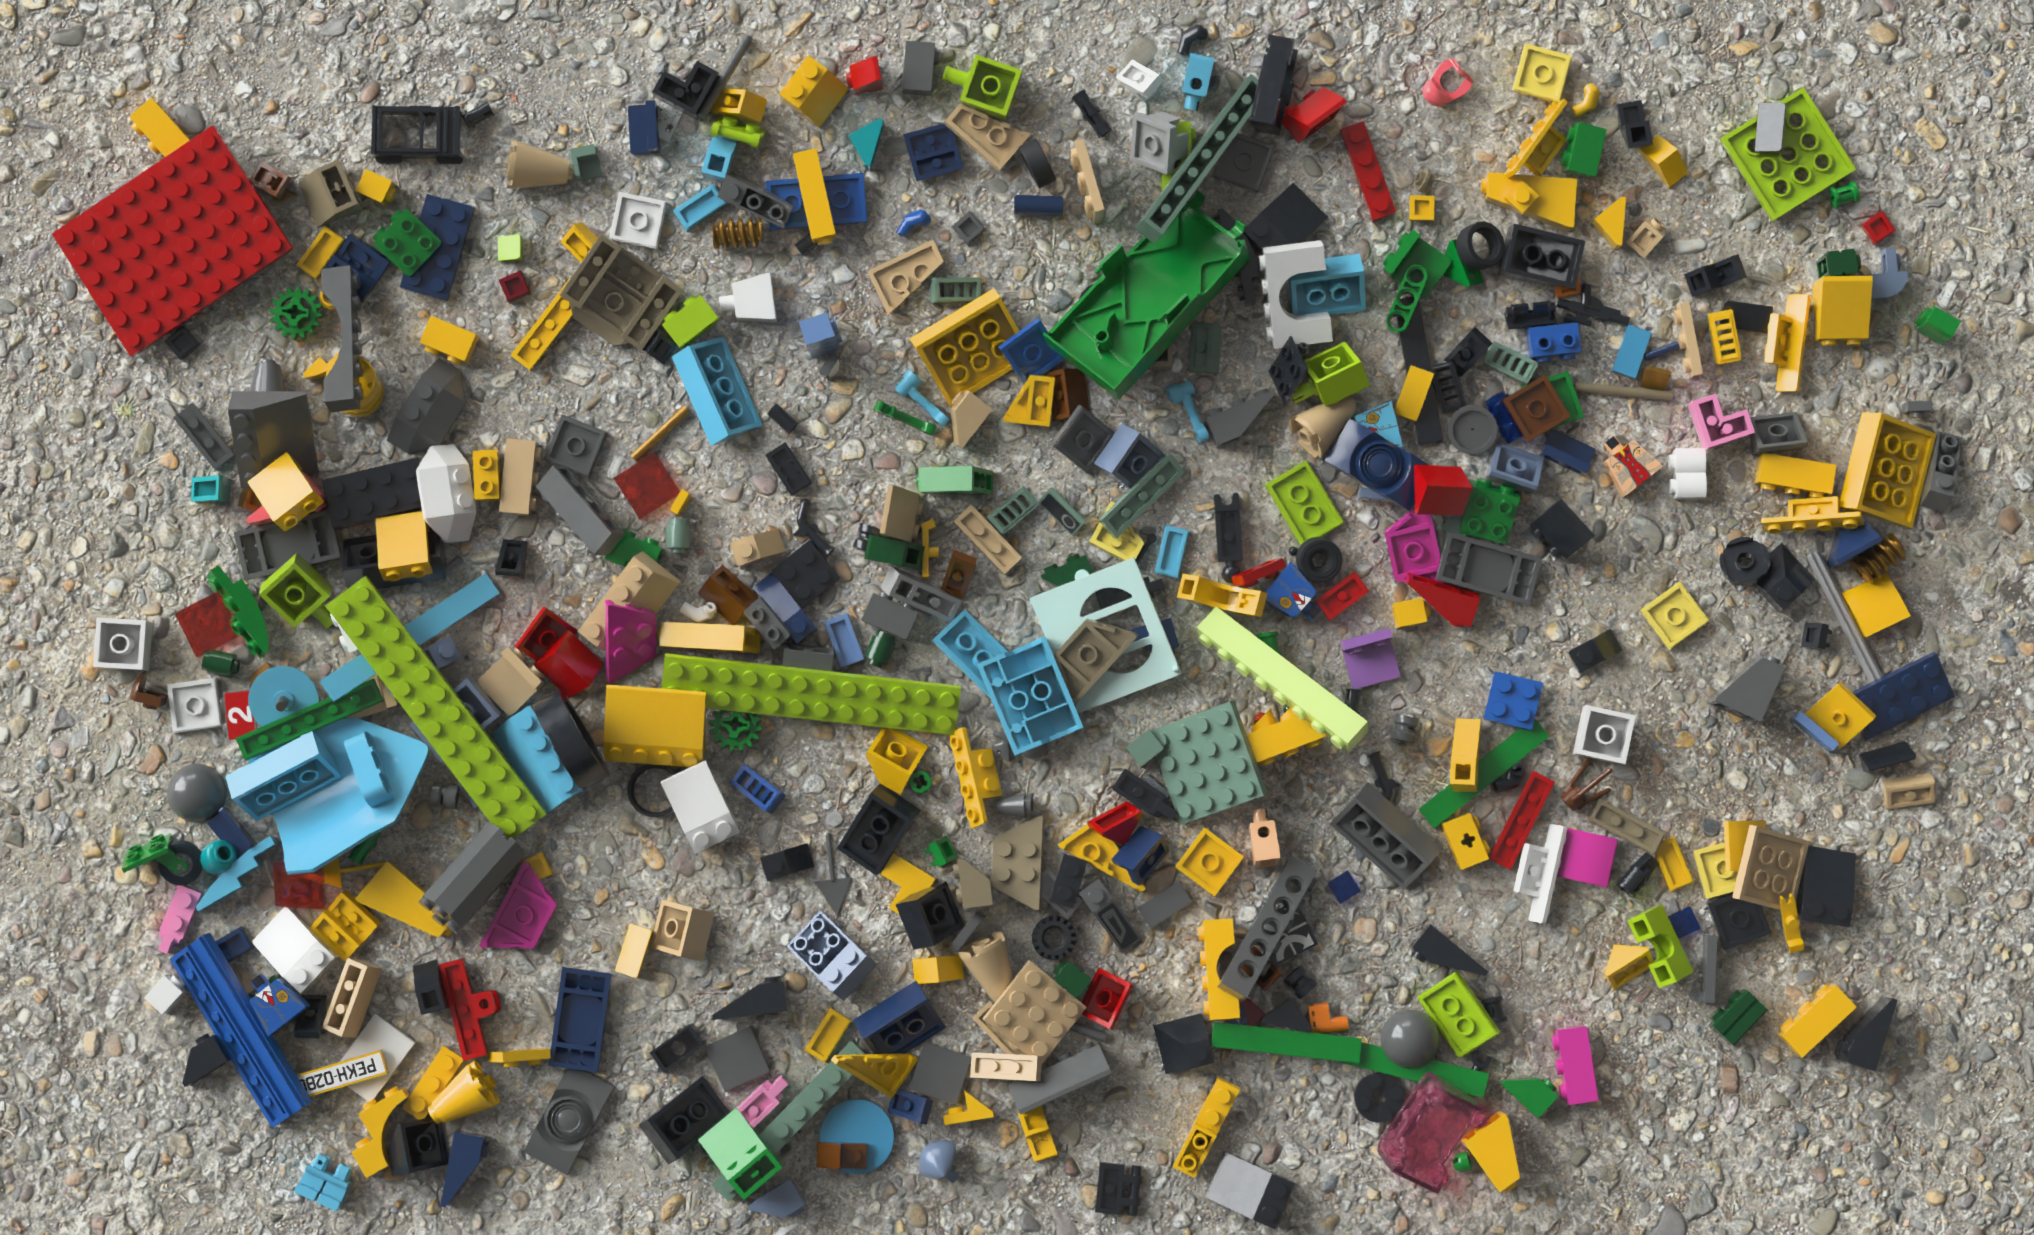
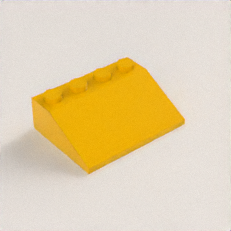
M992 289L911 337L910 341L946 402L951 407L954 405L952 400L959 392L963 393L967 390L974 393L1013 370L998 346L1019 332V329L1001 297Z
M1862 412L1839 500V508L1850 512H1861L1862 516L1913 528L1936 433L1882 413Z
M607 685L603 741L604 761L692 767L704 761L706 752V692Z

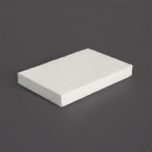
M375 1013L341 1061L382 1049L389 1073L348 1085V1087L367 1101L376 1098L416 1042Z

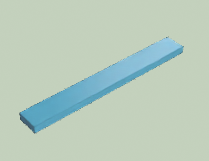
M485 573L405 625V627L421 646L500 593ZM360 654L320 680V683L332 701L335 702L377 673L364 656Z

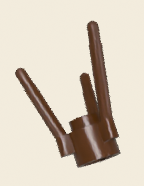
M1587 758L1569 784L1562 789L1564 794L1560 796L1561 799L1574 811L1577 808L1581 810L1585 805L1611 792L1610 788H1606L1585 799V794L1613 771L1612 768H1608L1582 790L1578 786L1573 789L1575 783L1592 761V758Z

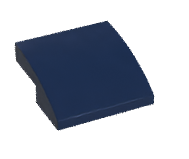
M944 123L903 134L916 181L964 169L954 132Z
M352 233L349 234L339 252L333 255L326 268L350 265L354 273L359 275L360 289H357V296H359L361 303H363L382 278L391 261Z

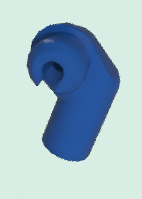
M924 210L908 213L905 215L896 233L907 238L913 226L919 224L924 227L928 226L931 222V216Z

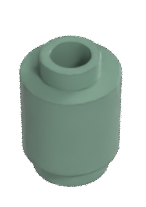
M670 518L669 524L666 525V549H671V554H685V550L690 549L691 543L689 519Z

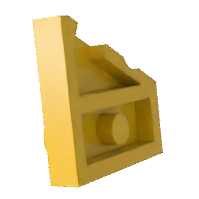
M1030 374L1003 416V422L1050 427L1055 377Z
M550 1048L503 1052L491 1051L487 1055L488 1062L504 1063V1067L519 1066V1061H527V1065L542 1064V1059L551 1058Z

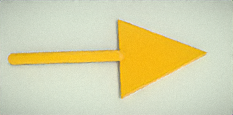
M338 857L317 871L307 873L304 876L342 889L341 873L382 867L386 862L340 868Z

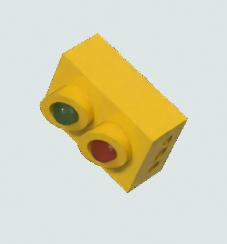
M1285 704L1283 706L1284 714L1280 717L1281 722L1276 723L1271 708L1266 713H1257L1253 718L1254 725L1250 729L1252 733L1247 734L1256 762H1259L1260 766H1264L1276 761L1274 757L1276 755L1282 754L1285 758L1298 753V747L1305 745L1309 749L1322 744L1321 738L1326 737V734L1323 733L1321 735L1317 733L1309 721L1305 718L1304 720L1299 719L1292 712V708Z

